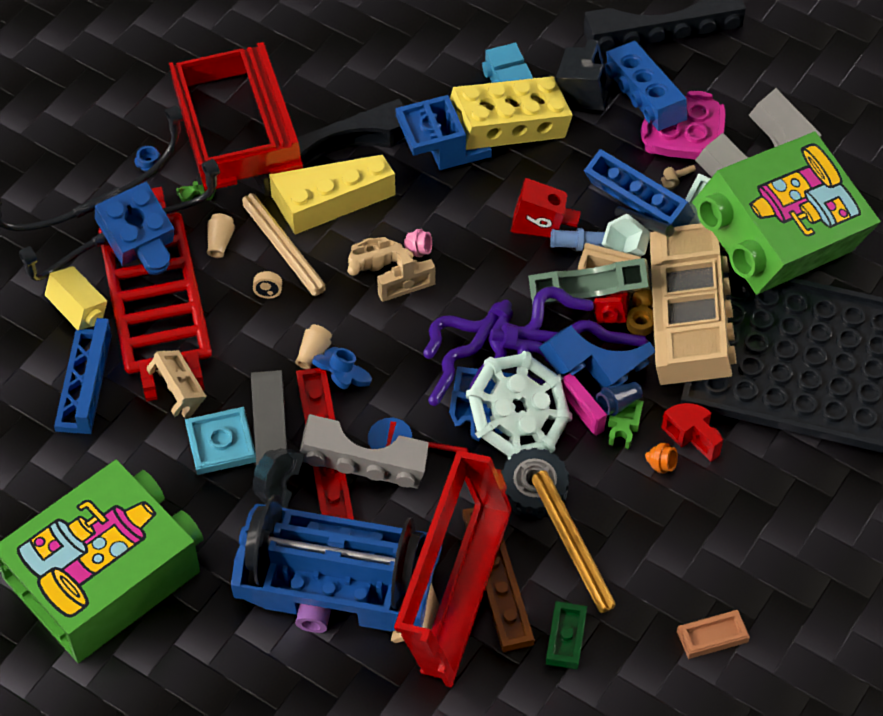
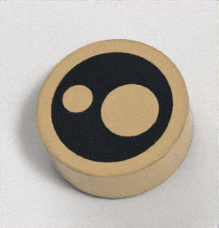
M264 271L255 275L253 291L256 295L270 299L277 297L281 293L282 279L278 274Z

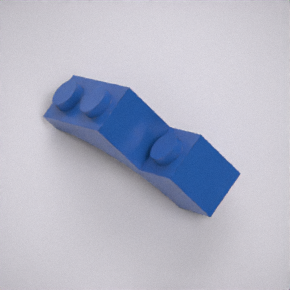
M571 325L539 346V349L557 374L563 375L569 372L571 375H574L586 366L601 389L610 385L617 386L623 384L629 379L626 375L632 369L637 372L650 363L648 357L655 353V349L650 342L629 351L602 349L586 341Z

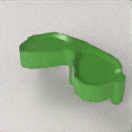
M197 181L193 182V186H182L176 189L177 196H179L182 202L191 200L195 195H202L206 192L204 191L203 184L198 185ZM215 189L214 193L212 194V196H211L210 198H208L207 200H211V199L214 197L215 192H216V189Z

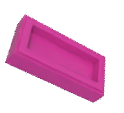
M569 373L564 376L562 385L567 403L595 436L604 432L607 414L574 375Z

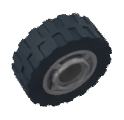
M523 449L517 454L514 453L511 459L504 464L502 475L507 485L505 493L516 515L525 516L527 519H543V517L549 516L534 486L528 484V482L532 481L534 474L543 470L548 472L562 501L565 502L569 486V473L565 469L566 465L564 462L560 461L556 454H552L546 449Z

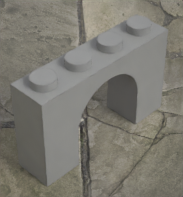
M777 88L763 98L749 114L752 120L770 137L774 147L816 131L819 137L822 136ZM722 133L703 149L696 158V162L712 177L717 170L748 157Z

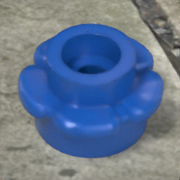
M144 146L137 151L135 165L141 167V170L147 171L160 159L161 154L153 146Z

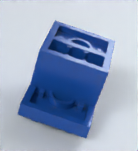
M448 95L396 108L397 120L412 155L431 151L439 170L492 157L491 147L466 150V133Z

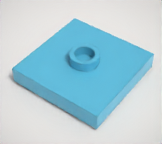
M244 407L185 419L197 475L256 462V452Z

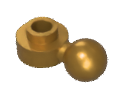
M651 290L637 291L632 297L635 307L628 312L626 325L632 334L646 336L654 331L653 310L651 309L653 307V296Z

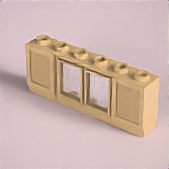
M701 223L674 227V234L670 237L658 232H650L655 361L660 385L731 377V364H736L735 347L730 346L729 341L735 340L733 323H728V318L733 317L731 300H726V295H731L729 277L725 278L724 273H729L728 256H723V251L726 250L714 233L706 229Z

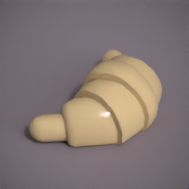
M386 237L364 239L351 247L348 258V273L351 276H355L359 271H379L391 262H397L396 252L405 248L402 247V244L389 240ZM408 250L411 259H413V253Z

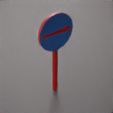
M384 418L377 421L370 428L368 445L370 449H381L392 444L399 435L412 438V432L403 420ZM433 442L428 444V448L469 452L468 448Z

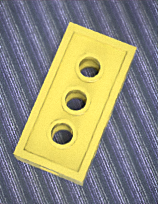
M553 76L453 87L450 97L466 133V150L565 138L573 116Z

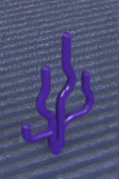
M545 287L539 290L534 297L532 318L528 325L524 327L503 325L501 330L491 329L490 341L499 342L500 348L517 350V354H521L523 351L538 353L551 366L539 349V346L543 344L542 342L548 341L559 332L539 330L544 318L545 301L553 298L566 307L583 311L593 310L594 302L589 299L572 297L561 288ZM590 320L578 321L571 325L578 334L590 332L599 340L608 343L636 347L648 343V339L645 336L609 331L597 322ZM529 373L527 374L529 378L537 382L539 385L545 383L544 380L532 378L529 375Z
M502 300L493 304L488 315L480 321H471L448 315L439 317L431 323L429 328L430 341L423 352L424 357L427 359L433 358L442 342L441 330L445 327L476 333L470 344L452 349L444 356L442 361L443 374L429 396L428 402L430 405L437 406L451 385L456 373L454 362L476 354L482 348L488 336L490 346L495 352L494 358L507 356L506 349L500 348L499 342L490 341L489 334L491 329L501 330L503 325L517 326L509 323L513 317L510 301ZM484 363L478 369L476 375L474 376L470 384V388L473 386L475 380L477 379L478 375L483 369Z

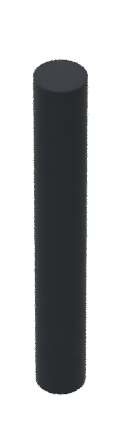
M621 206L615 209L616 217L629 214L647 229L668 237L674 234L675 229L672 225Z

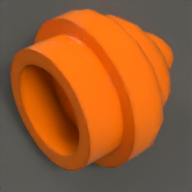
M659 443L649 452H646L645 458L655 471L665 474L667 471L672 472L675 469L678 461V452L675 447H671L668 443Z

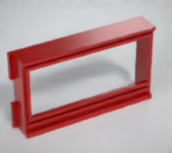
M264 42L257 43V47H248L245 50L243 48L179 62L176 65L173 62L169 63L173 85L204 191L208 187L206 186V176L202 169V163L210 159H214L220 169L215 189L238 184L237 180L262 174H275L303 169L299 142ZM247 73L270 144L209 158L187 86Z
M458 450L394 625V629L401 632V636L421 668L420 673L442 678L445 686L448 687L453 686L512 512V507L505 493L507 485L501 470L495 468L491 457ZM465 480L475 506L432 630L414 626L415 618Z

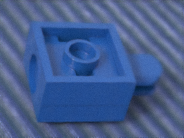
M147 181L95 205V220L122 266L139 258L149 274L158 275L167 270L170 254L165 245L173 242L175 228Z

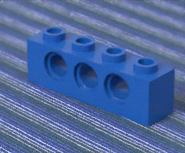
M636 41L606 51L607 63L605 64V70L608 77L613 78L617 82L621 92L626 93L630 97L635 108L638 107L642 111L648 123L651 122L660 131L688 120L687 98Z
M602 149L597 152L584 170L594 186L640 214L667 223L673 227L689 225L696 215L688 201Z

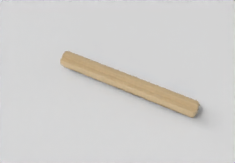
M253 193L244 196L242 199L244 208L313 296L323 293L325 291L323 280L257 196Z

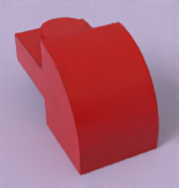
M682 403L672 406L664 412L661 428L681 448L691 442L710 462L720 456L723 439L716 428L709 426L712 414L709 410L697 404Z

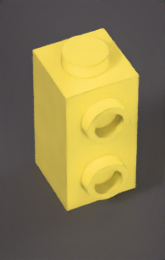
M74 266L49 274L45 296L78 331L95 326L96 318L104 317L107 300Z

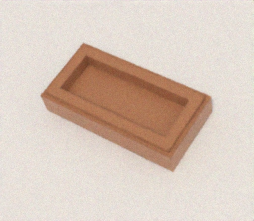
M738 610L680 625L677 628V633L688 659L748 643L750 639Z

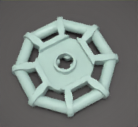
M527 351L500 358L489 357L484 360L483 369L471 389L466 391V398L469 399L477 430L475 435L478 439L480 437L506 454L508 460L511 459L514 453L517 454L523 449L537 448L549 450L550 453L554 452L555 444L567 423L572 421L573 415L569 412L561 374L557 375L534 359L531 353ZM517 367V374L510 377H505L501 369ZM528 370L546 382L539 385L527 376ZM492 378L496 384L491 393L487 394L484 392V389ZM549 389L552 391L556 409L549 408L550 397L546 393ZM513 400H520L523 403L524 411L521 410L517 413ZM483 404H487L488 409L491 408L492 416H490L491 422L489 423L486 420ZM546 419L555 420L546 436L541 430ZM497 428L509 436V441L495 433L493 429ZM532 435L535 443L521 445L520 437Z

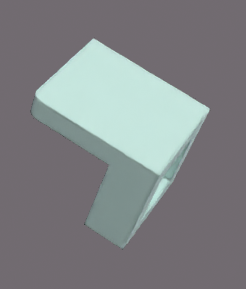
M625 214L608 223L602 245L608 249L641 257L646 253L650 231L629 214Z

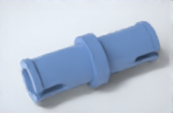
M577 228L576 231L552 229L550 245L551 248H576V251H582L585 243L604 247L602 241L605 232L584 231L583 228Z

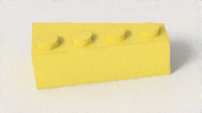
M383 155L269 174L271 196L294 235L395 195V173Z

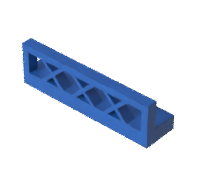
M96 318L94 330L82 329L78 331L76 329L54 425L55 432L91 434L112 338L108 319ZM82 339H92L89 350L85 351L81 347ZM84 361H87L85 373L80 376L75 371V368ZM82 385L79 398L74 400L70 396V391ZM76 410V423L64 422L65 416Z

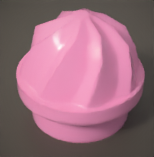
M416 229L414 232L407 234L404 239V247L410 250L413 256L423 257L424 254L431 253L432 236L430 232Z

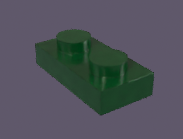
M555 602L546 657L547 665L578 669L587 606Z

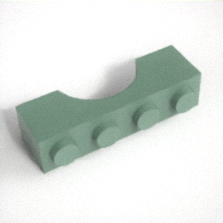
M645 258L615 262L588 269L528 275L532 304L535 295L545 287L561 288L572 297L582 299L651 290L648 261ZM549 298L545 301L544 305L556 304L560 302L556 299Z

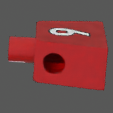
M525 178L514 210L511 232L551 237L552 229L559 230L561 224L577 228L580 211L566 208L568 196L566 192Z

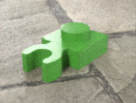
M636 400L617 415L609 416L608 427H612L609 434V445L613 446L615 438L623 437L626 440L625 448H630L633 437L631 431L638 432L643 401Z

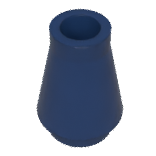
M637 382L604 387L597 393L596 402L607 415L615 416L634 401L641 399L643 395L642 389Z

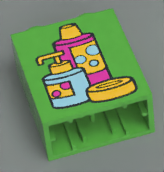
M816 131L717 170L692 201L697 209V215L701 224L714 233L728 253L733 270L740 277L746 279L756 295L852 252L881 222Z
M117 459L0 541V572L2 578L77 663H80L200 572L195 546L203 541V535L196 523L182 510L171 517L160 505L165 498L152 476L145 470H141L132 476Z

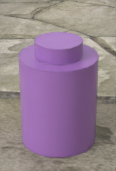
M300 603L295 624L304 631L323 633L327 630L331 609Z

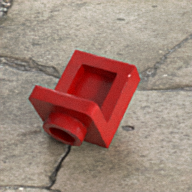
M629 293L595 298L594 310L597 323L626 322L630 300Z

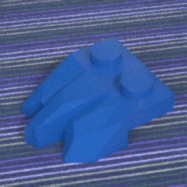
M457 366L449 413L455 426L471 422V437L479 442L480 438L478 439L475 435L477 430L470 402L466 398V391L471 389L470 384L478 369ZM502 372L505 377H510L514 375L512 373ZM492 378L484 389V392L487 394L491 393L496 384ZM483 404L486 420L489 423L491 422L490 416H492L491 408L488 409L487 404ZM495 428V433L502 435L503 432Z

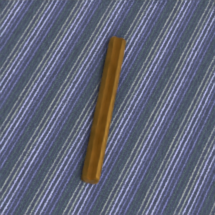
M546 470L537 472L532 476V483L600 613L610 611L614 608L615 601Z

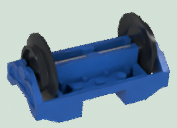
M277 494L271 495L266 505L257 503L248 514L246 526H243L239 536L240 546L234 559L231 580L233 596L267 610L296 615L300 603L357 613L359 626L396 631L394 625L399 614L396 610L400 608L406 595L428 532L416 531L413 517L407 518L403 528L282 508L280 496ZM442 545L415 618L414 626L423 627L428 594L434 569L439 561ZM249 571L254 572V580L257 586H263V588L248 585Z

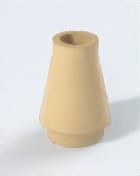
M213 214L207 222V254L211 257L221 258L224 256L225 249L235 230L233 218L226 214Z
M311 325L309 329L305 330L295 363L303 369H312L314 365L312 363L313 357L323 354L331 345L330 339L332 334L322 326Z

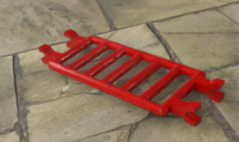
M162 187L151 188L162 208H166ZM179 212L167 214L175 228L173 242L165 245V247L177 246L179 257L170 259L166 271L182 268L183 280L121 291L119 280L148 275L149 273L145 270L143 264L117 269L115 260L117 256L110 244L101 245L124 370L128 374L140 372L146 402L158 399L153 374L149 375L147 371V366L153 358L135 361L134 348L197 336L199 349L180 353L202 390H205L199 360L208 359L212 356L184 221ZM187 291L189 302L129 314L125 312L124 302ZM192 313L194 322L192 326L130 337L128 325Z

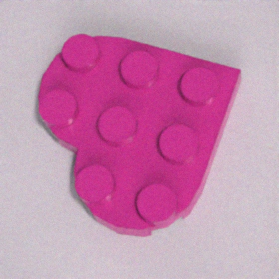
M703 91L687 92L685 97L687 98L688 120L658 131L651 122L648 123L644 118L641 127V137L645 144L646 152L696 160L707 145L724 133L726 115L724 105H720L719 102L715 101L711 93Z

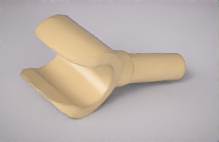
M692 165L676 171L672 167L666 168L663 173L664 177L661 178L663 186L669 190L675 188L679 184L678 178L695 172V166Z

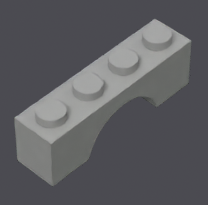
M309 414L303 432L300 452L305 454L302 462L311 466L331 468L345 474L352 473L375 481L382 480L395 483L401 487L418 488L425 471L429 442L399 435L387 447L367 449L351 442L343 433L339 421Z

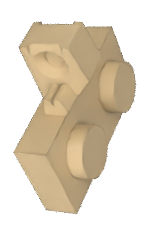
M408 249L396 252L398 266L392 267L391 271L377 276L378 295L381 301L384 302L435 285V265L431 259L422 262L411 259Z

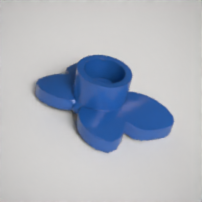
M332 347L327 349L324 354L315 355L312 359V363L322 370L330 371L332 373V380L342 389H347L350 383L358 387H366L372 381V377L366 370L354 365L356 356L348 349Z

